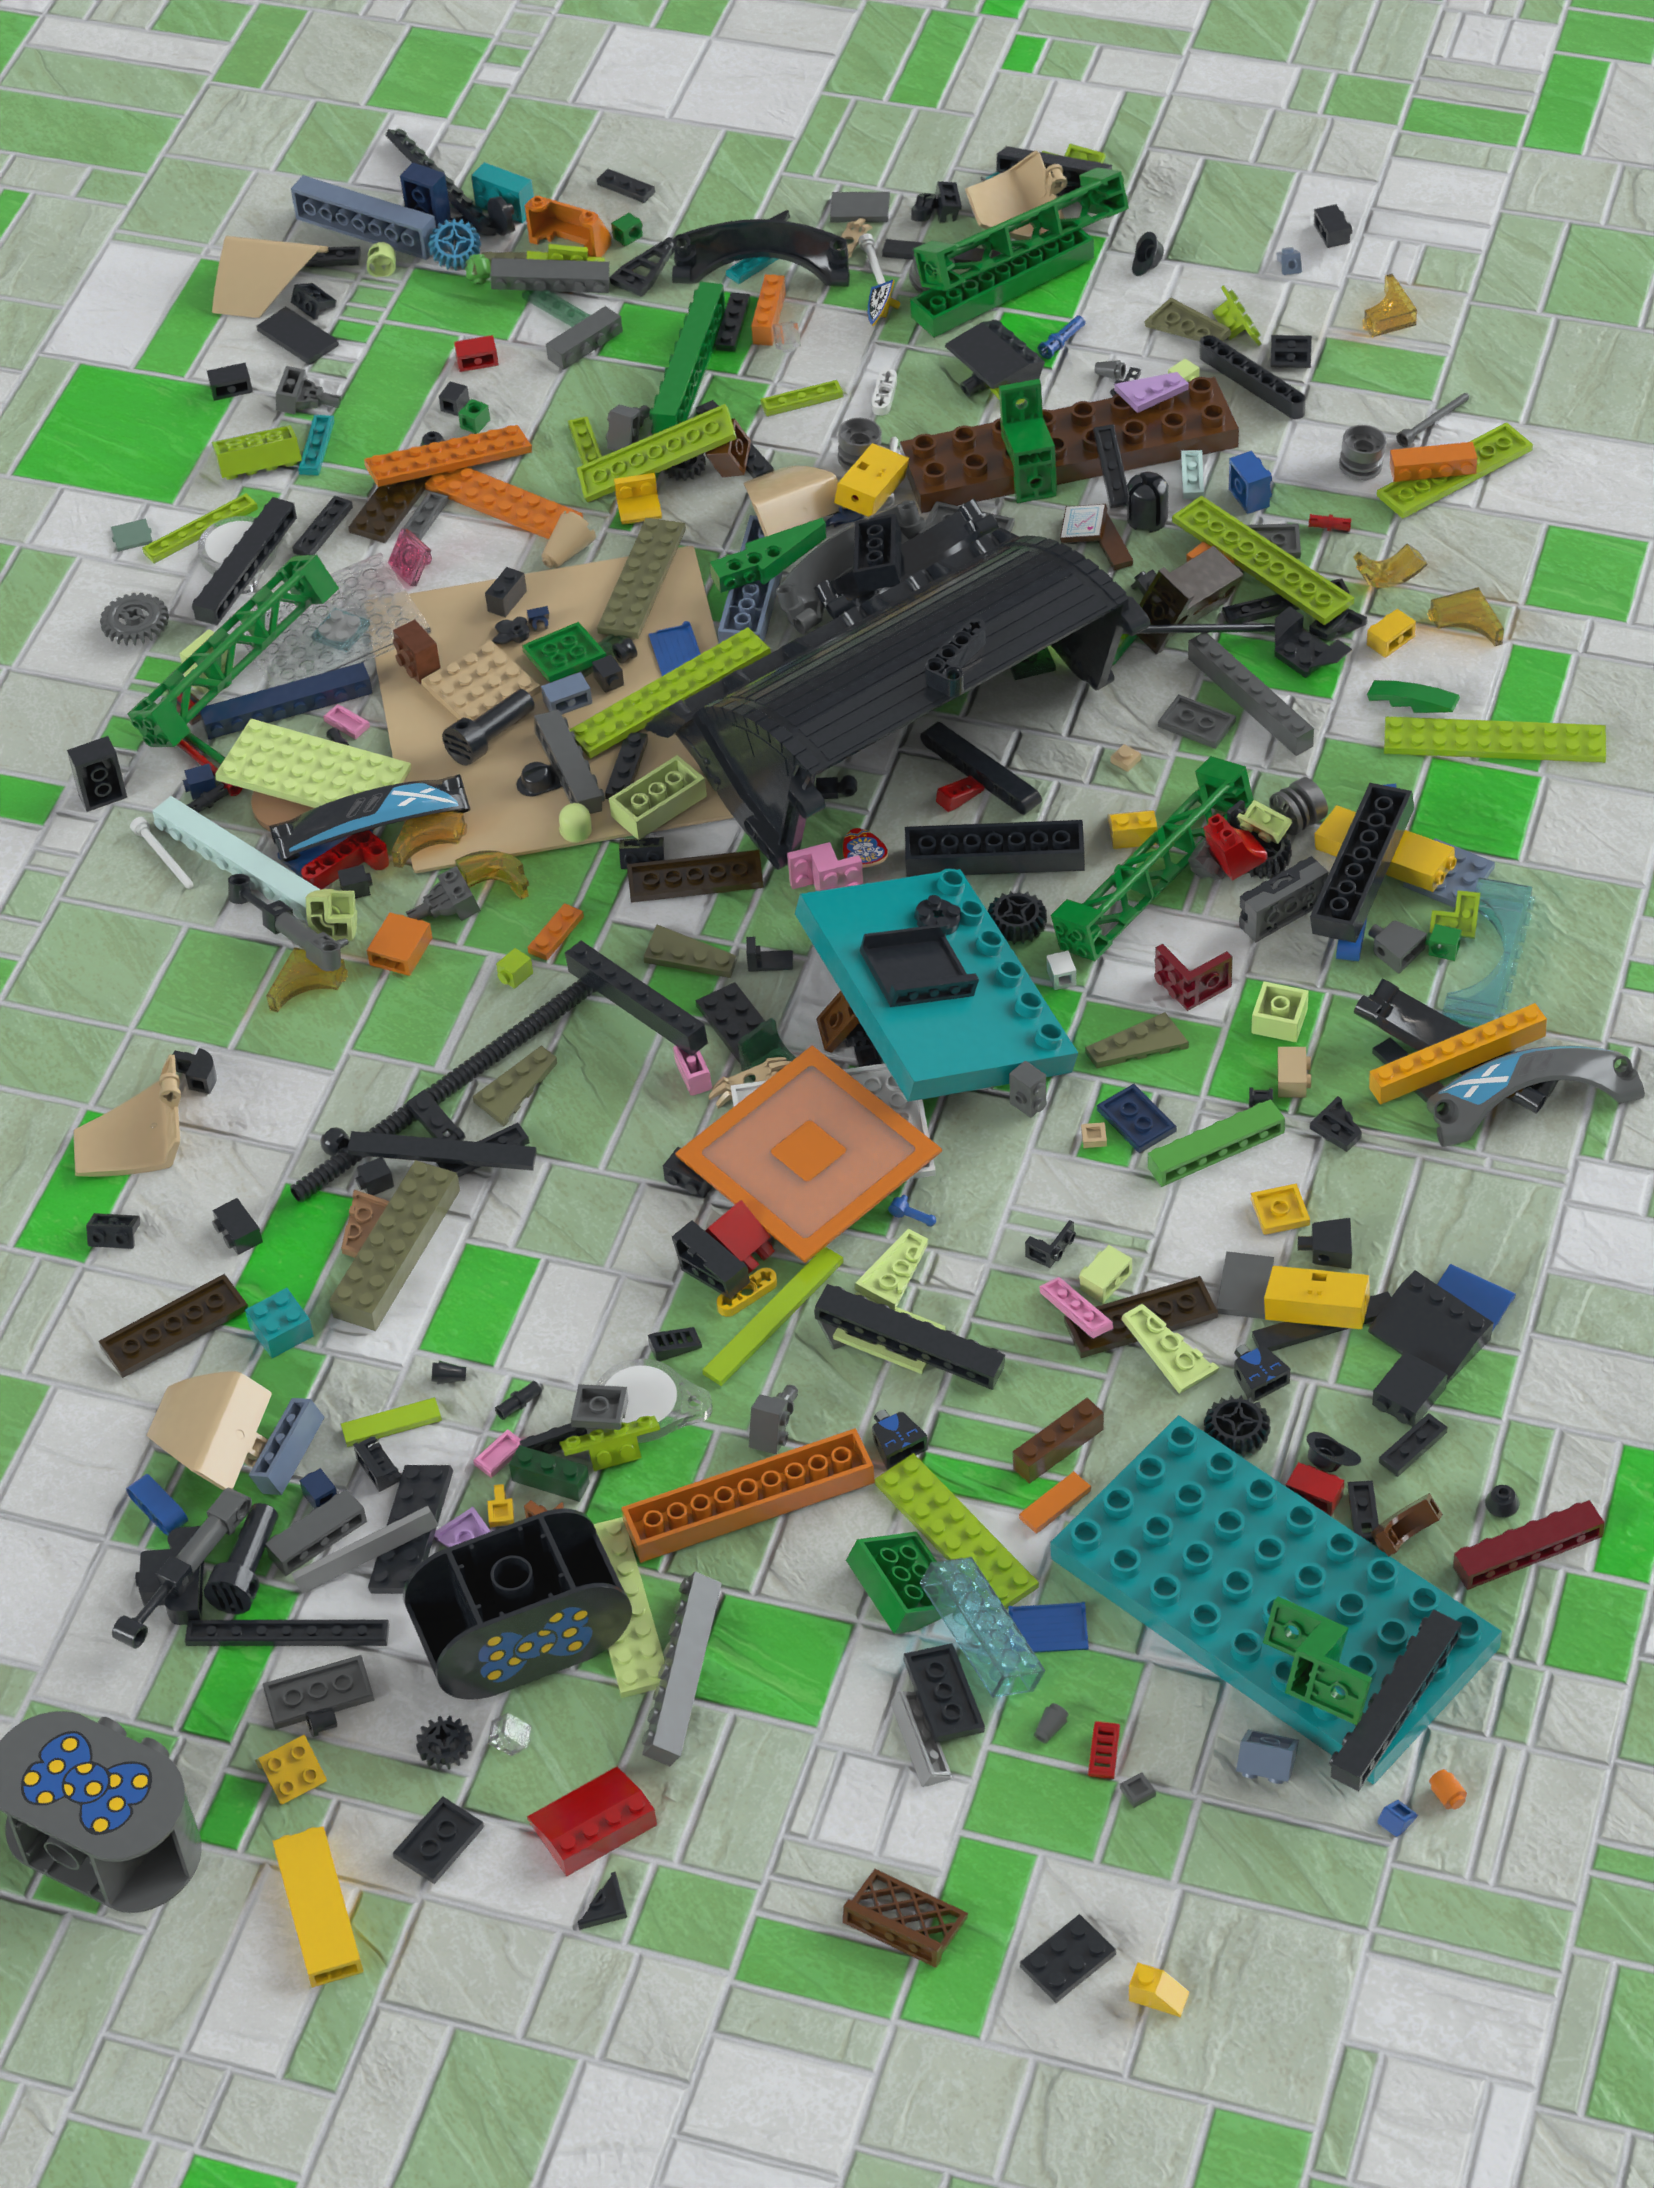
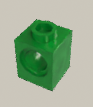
M627 213L611 222L613 239L624 247L643 237V224L638 217L631 213Z
M471 399L458 412L460 428L474 434H478L490 421L488 405Z
M1435 924L1432 933L1428 932L1425 945L1429 946L1428 955L1455 961L1461 945L1462 930Z

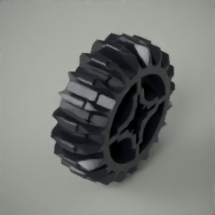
M1254 831L1251 832L1266 850L1267 859L1264 863L1247 873H1250L1251 878L1256 875L1260 879L1262 876H1267L1270 879L1271 874L1277 876L1280 871H1284L1286 866H1289L1292 857L1290 840L1284 834L1278 844L1272 841L1268 843L1262 840Z
M1020 890L1018 893L1010 891L1008 895L1001 893L1000 898L995 897L987 910L1006 941H1012L1014 945L1019 941L1023 945L1025 940L1032 942L1034 937H1039L1041 932H1044L1047 923V910L1043 906L1042 900H1038L1036 895L1030 896L1029 892L1022 894Z
M1230 1395L1229 1400L1221 1397L1219 1403L1213 1402L1212 1409H1208L1204 1419V1432L1235 1453L1241 1454L1242 1457L1245 1456V1452L1253 1455L1255 1449L1261 1450L1263 1444L1267 1443L1271 1432L1270 1418L1267 1415L1266 1408H1261L1260 1402L1253 1403L1251 1397L1243 1400L1242 1395L1238 1399H1234Z

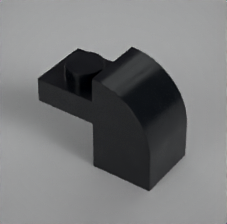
M201 1048L198 1049L196 1055L175 1050L172 1055H175L176 1072L185 1074L189 1090L210 1094L217 1081V1074L211 1054Z

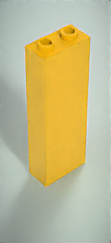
M1336 805L1314 833L1315 849L1337 857L1356 812ZM1405 830L1386 875L1434 892L1438 885L1444 882L1447 873L1453 870L1456 865L1455 849L1452 846Z
M324 1826L308 1828L304 1832L284 1835L277 1840H273V1846L311 1987H317L363 1973V1967Z

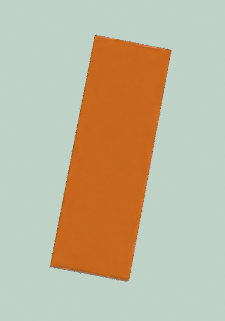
M1073 1471L1019 1514V1519L1037 1534L1091 1491V1485Z

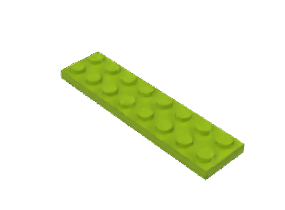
M723 404L578 467L577 472L584 499L588 503L614 492V479L648 473L656 474L737 439L726 404Z
M1506 422L1469 441L1473 442L1477 455L1476 474L1391 482L1377 490V497L1404 519L1533 450V444Z
M914 1453L875 1478V1486L999 1615L1009 1609L1008 1606H1013L1039 1588V1582Z

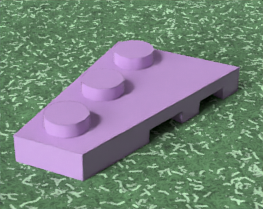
M1178 372L1114 384V390L1137 413L1189 389V383Z
M471 1507L436 1530L434 1539L448 1548L491 1531L475 1508Z

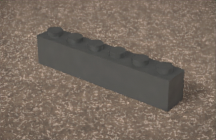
M492 258L491 289L609 293L610 262Z
M559 710L534 715V731L570 803L584 805L590 814L601 812L602 802L605 801L604 792L598 788L597 778L595 774H591L589 762L584 760L581 746H577L573 731H569L566 717L563 718Z

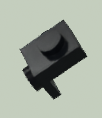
M1153 569L1147 573L1142 571L1134 577L1135 582L1131 585V588L1135 589L1138 587L1143 595H1145L1156 576Z

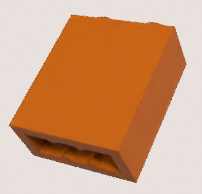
M389 912L367 949L369 965L410 976L433 938L430 923Z

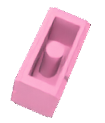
M675 1045L673 1047L675 1063L690 1095L694 1096L712 1089L710 1072L700 1051L690 1056Z

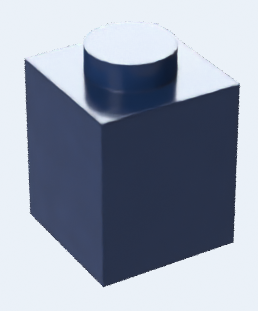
M210 764L184 770L186 779L182 780L185 792H190L192 800L200 797L202 792H208L216 787Z
M321 1468L308 1473L299 1480L304 1497L314 1509L322 1506L337 1494L335 1485Z

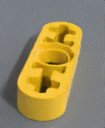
M761 1268L750 1275V1283L742 1290H753L751 1295L744 1296L738 1292L735 1295L736 1298L729 1299L720 1294L717 1298L719 1314L725 1317L733 1316L774 1290L777 1286L776 1272L771 1268Z

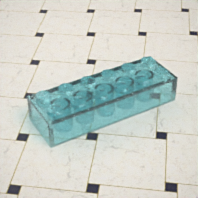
M967 1557L931 1562L920 1585L992 1698L1034 1691L1045 1669L973 1558Z

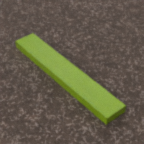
M245 493L142 547L143 553L155 564L208 536L217 527L234 522L258 509V505Z

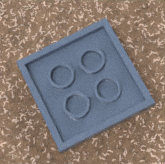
M1434 838L1435 841L1454 847L1455 858L1457 859L1454 869L1447 873L1444 882L1438 885L1434 892L1403 882V887L1455 908L1457 891L1478 892L1495 868V862Z

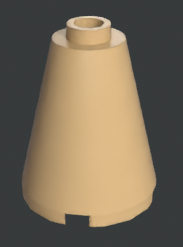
M564 511L541 555L543 558L542 562L548 568H558L590 545L596 538L595 531L593 529L590 531L587 528L589 523L580 515L571 511L566 514V511Z

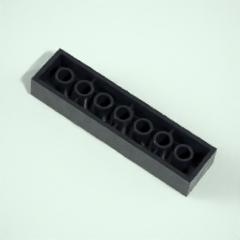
M1369 783L1310 915L1312 934L1356 943L1414 811L1413 793L1411 790Z
M1083 820L905 827L906 877L938 873L945 869H961L964 875L1085 871Z

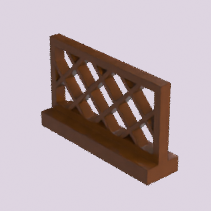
M874 1869L853 1899H848L844 1904L842 1923L936 1968L941 1962L943 1952L968 1918V1913L884 1872ZM877 1879L886 1883L888 1888L874 1890L872 1885ZM904 1892L910 1895L911 1899L897 1902L895 1894ZM891 1896L893 1903L879 1905L877 1897ZM872 1898L874 1906L867 1908L859 1904V1902ZM927 1903L933 1906L934 1911L921 1913L918 1905ZM914 1907L916 1914L902 1916L901 1908ZM895 1910L898 1918L890 1919L882 1915V1912ZM952 1915L958 1919L956 1922L944 1924L942 1916ZM937 1917L939 1925L926 1928L923 1920ZM919 1921L921 1929L913 1930L906 1927L905 1923ZM942 1932L944 1937L942 1942L939 1943L929 1938V1935Z

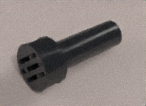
M518 689L476 719L471 720L465 717L459 719L444 729L442 733L445 749L459 764L465 766L472 764L487 753L488 741L534 710L535 703L533 698L524 689Z
M263 1503L253 1504L227 1562L214 1566L203 1591L207 1601L216 1609L229 1614H244L249 1611L260 1587L259 1579L254 1573L266 1548L265 1543L269 1541L278 1520V1513L273 1507Z

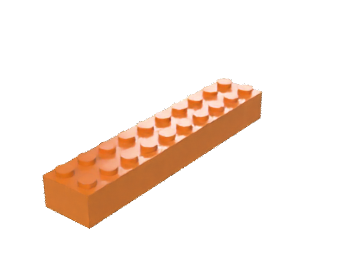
M856 1428L621 1507L623 1522L639 1562L642 1563L875 1483L874 1466Z

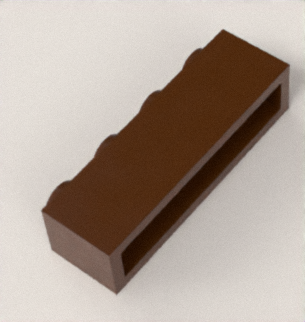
M1085 1398L1013 1451V1469L1029 1484L1103 1431L1104 1412L1090 1399Z

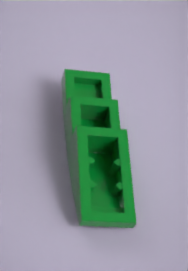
M1374 680L1367 693L1369 701H1389L1391 707H1411L1413 713L1453 712L1460 699L1458 694L1436 687L1390 680Z

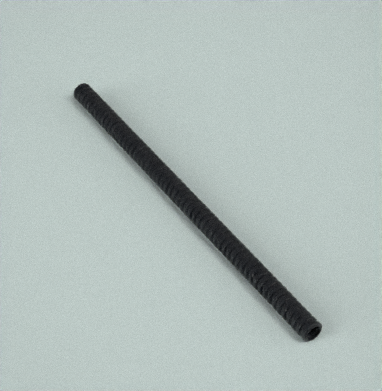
M578 979L572 986H568L566 990H563L561 994H557L556 998H552L545 1005L536 1009L534 1013L529 1014V1017H525L523 1021L518 1022V1025H514L513 1029H508L507 1033L502 1034V1037H497L491 1044H487L485 1048H482L480 1052H476L474 1056L469 1057V1060H465L464 1064L458 1065V1068H454L453 1072H448L447 1076L442 1077V1080H437L436 1084L433 1083L431 1088L427 1087L425 1090L439 1105L440 1101L444 1102L446 1098L451 1097V1093L455 1094L457 1090L462 1089V1085L466 1086L468 1082L473 1081V1078L483 1074L484 1070L494 1066L495 1062L505 1058L506 1054L508 1055L516 1050L517 1047L526 1043L528 1039L533 1038V1035H537L539 1031L544 1030V1027H548L549 1023H553L560 1016L569 1012L571 1008L576 1007V1004H580L587 996H591L592 992L595 993L597 991ZM405 1103L403 1108L399 1107L397 1111L392 1112V1116L388 1115L386 1119L377 1123L375 1128L372 1127L366 1132L396 1135V1133L399 1134L402 1131L401 1129H406L407 1125H412L413 1121L416 1122L418 1119L406 1107ZM347 1145V1148H342L341 1152L338 1151L336 1153V1156L333 1155L330 1157V1160H325L324 1164H320L319 1168H314L313 1172L303 1176L302 1181L298 1180L296 1185L292 1184L290 1186L292 1195L297 1201L305 1202L306 1198L311 1197V1194H316L317 1190L327 1186L328 1181H334V1178H338L340 1174L345 1173V1169L349 1170L351 1165L355 1166L357 1162L362 1161V1157L366 1158L367 1156L348 1155Z

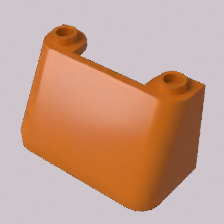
M534 196L525 205L529 243L538 245L540 243L539 240L546 238L551 242L557 236L588 247V256L602 257L612 245L610 232L595 212L542 196Z

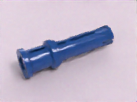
M1077 315L1058 333L1051 334L1046 342L1038 345L1040 355L1045 359L1052 358L1054 352L1061 350L1064 347V343L1080 328L1085 326V319Z

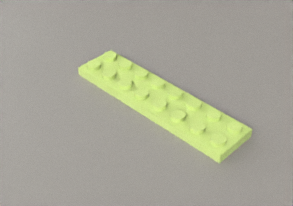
M623 1517L594 1524L598 1537L632 1606V1617L627 1629L608 1648L621 1698L655 1690L660 1683L658 1674L660 1668L665 1663V1659Z

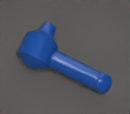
M906 1195L895 1197L888 1207L889 1212L895 1217L902 1218L906 1215L925 1223L929 1227L936 1224V1217L934 1215H928L909 1207Z

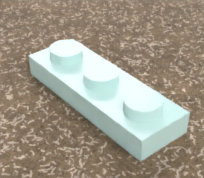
M1202 450L1181 451L1183 499H1197L1201 495L1204 497Z

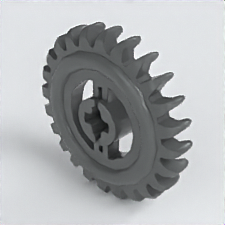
M132 593L131 596L125 594L124 598L118 597L116 598L117 601H111L109 603L110 606H106L104 608L105 611L101 613V630L105 636L110 637L111 641H114V637H116L118 644L124 639L126 646H128L130 639H132L133 644L136 646L138 638L145 644V636L149 637L151 641L153 640L152 633L159 637L158 628L165 631L164 624L167 626L169 619L168 608L164 602L156 596L152 597L151 594L144 596V593H139V595ZM141 609L147 611L149 616L143 615ZM119 619H125L126 625L121 623Z

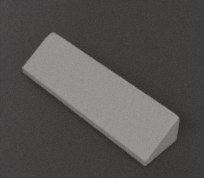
M899 1691L891 1701V1706L921 1786H930L950 1780L952 1774L939 1742H934L916 1692Z

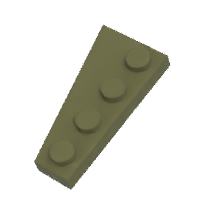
M541 1045L475 1094L473 1102L504 1127L509 1122L508 1118L512 1113H516L520 1109L522 1101L526 1097L529 1098L534 1092L533 1088L538 1083H541L556 1066L557 1057Z

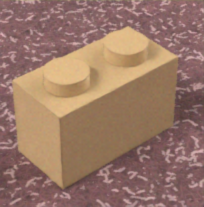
M1278 1047V1097L1306 1098V1089L1311 1088V1074H1307V1070H1311V1056H1306V1047Z

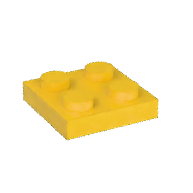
M1297 1183L1251 1193L1250 1199L1264 1235L1310 1226V1217Z

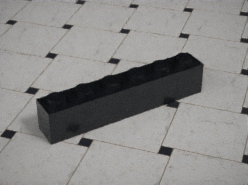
M1009 146L1004 147L996 155V171L1003 173L1011 169L1034 151ZM1039 152L1046 169L1053 164L1061 165L1063 169L1062 174L1067 179V185L1081 187L1079 175L1097 167L1112 170V165Z

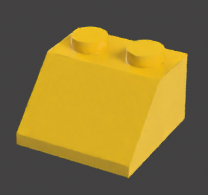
M1154 810L1107 814L1113 849L1140 847L1157 830Z

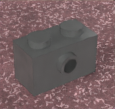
M1024 1061L1009 1074L1010 1104L1031 1118L1037 1112H1041L1047 1105L1046 1074L1027 1061Z

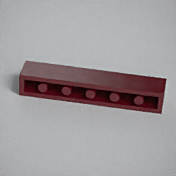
M1590 1500L1583 1503L1578 1502L1560 1512H1552L1547 1517L1537 1521H1529L1524 1526L1506 1530L1501 1535L1486 1538L1476 1545L1459 1549L1454 1553L1453 1568L1465 1588L1470 1590L1603 1537L1605 1522Z

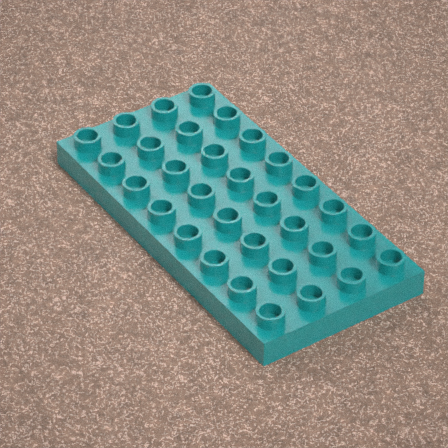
M1180 1415L1149 1443L1050 1542L1051 1560L1330 1755H1333L1335 1751L1339 1752L1341 1750L1345 1735L1349 1731L1353 1732L1356 1726L1285 1693L1294 1657L1263 1643L1274 1600L1279 1596L1349 1627L1339 1663L1372 1677L1363 1713L1369 1708L1368 1703L1374 1693L1378 1694L1381 1690V1683L1387 1673L1391 1674L1394 1670L1393 1666L1397 1657L1400 1654L1404 1655L1406 1652V1646L1411 1636L1416 1637L1418 1634L1419 1625L1425 1616L1429 1617L1432 1611L1436 1610L1461 1622L1459 1640L1369 1775L1367 1781L1373 1785L1500 1649L1502 1636L1500 1629L1391 1556L1388 1557L1385 1552H1382L1379 1548ZM1289 1625L1290 1631L1295 1635H1299L1297 1628ZM1335 1686L1340 1695H1346L1343 1688Z

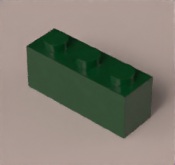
M521 1445L518 1446L509 1463L513 1482L577 1502L581 1501L590 1483L586 1465Z

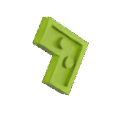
M1458 890L1455 912L1432 910L1429 932L1432 933L1434 925L1438 924L1461 929L1462 938L1475 939L1480 893Z

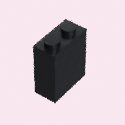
M1405 1351L1373 1390L1372 1405L1379 1411L1386 1412L1397 1418L1401 1423L1413 1427L1424 1417L1446 1389L1447 1373Z

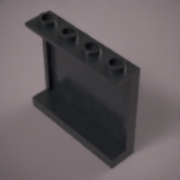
M947 923L864 934L859 951L890 1007L965 998L975 995L979 978L976 973L967 974L945 937L948 929Z

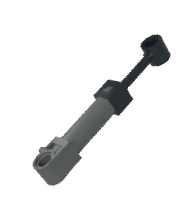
M234 874L228 878L230 902L234 904L252 903L262 911L264 927L275 935L282 933L306 951V958L320 969L334 971L341 967V948L348 945V939L334 940L324 932L318 934L293 916V909L281 900L270 904L265 903L251 892L249 876Z
M226 1488L207 1511L208 1518L176 1557L171 1555L156 1573L160 1588L135 1618L123 1615L116 1621L112 1630V1637L134 1649L139 1648L145 1641L148 1633V1628L143 1623L169 1592L178 1597L184 1593L194 1580L193 1573L225 1534L231 1535L235 1533L236 1527L249 1513L252 1499L232 1488Z

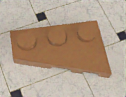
M354 1189L352 1206L349 1209L348 1225H346L341 1246L342 1254L354 1258L357 1256L390 1201Z

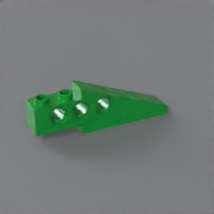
M819 518L745 543L746 550L709 562L711 578L720 593L758 580L765 585L827 538L826 522L823 518Z

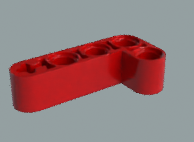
M369 830L353 834L306 864L301 870L302 878L322 890L339 879L337 871L359 866L363 862L374 870H383L389 865L387 846Z

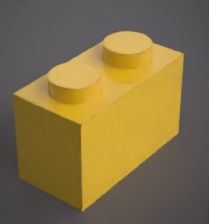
M1399 609L1394 610L1390 614L1385 615L1378 623L1369 627L1367 630V646L1383 657H1388L1415 637L1416 621Z

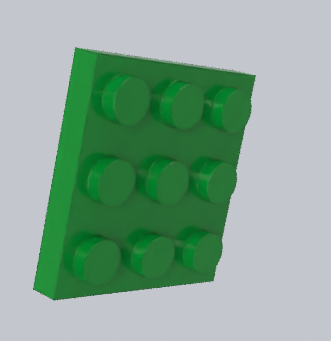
M580 622L522 645L525 655L549 683L576 674L581 670L591 667L592 662L606 657V652Z

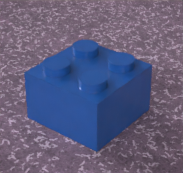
M1252 450L1229 458V490L1245 512L1250 514L1270 507L1272 475L1262 465L1261 459L1256 457Z

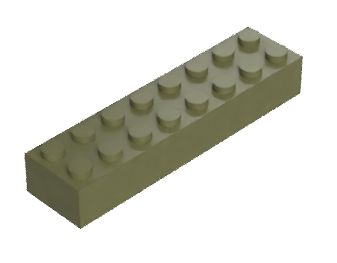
M417 1160L413 1162L331 1296L329 1302L333 1318L373 1331L377 1330L459 1194L460 1186L456 1172Z

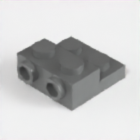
M578 1384L571 1417V1427L621 1430L622 1420L625 1418L628 1405L627 1387Z

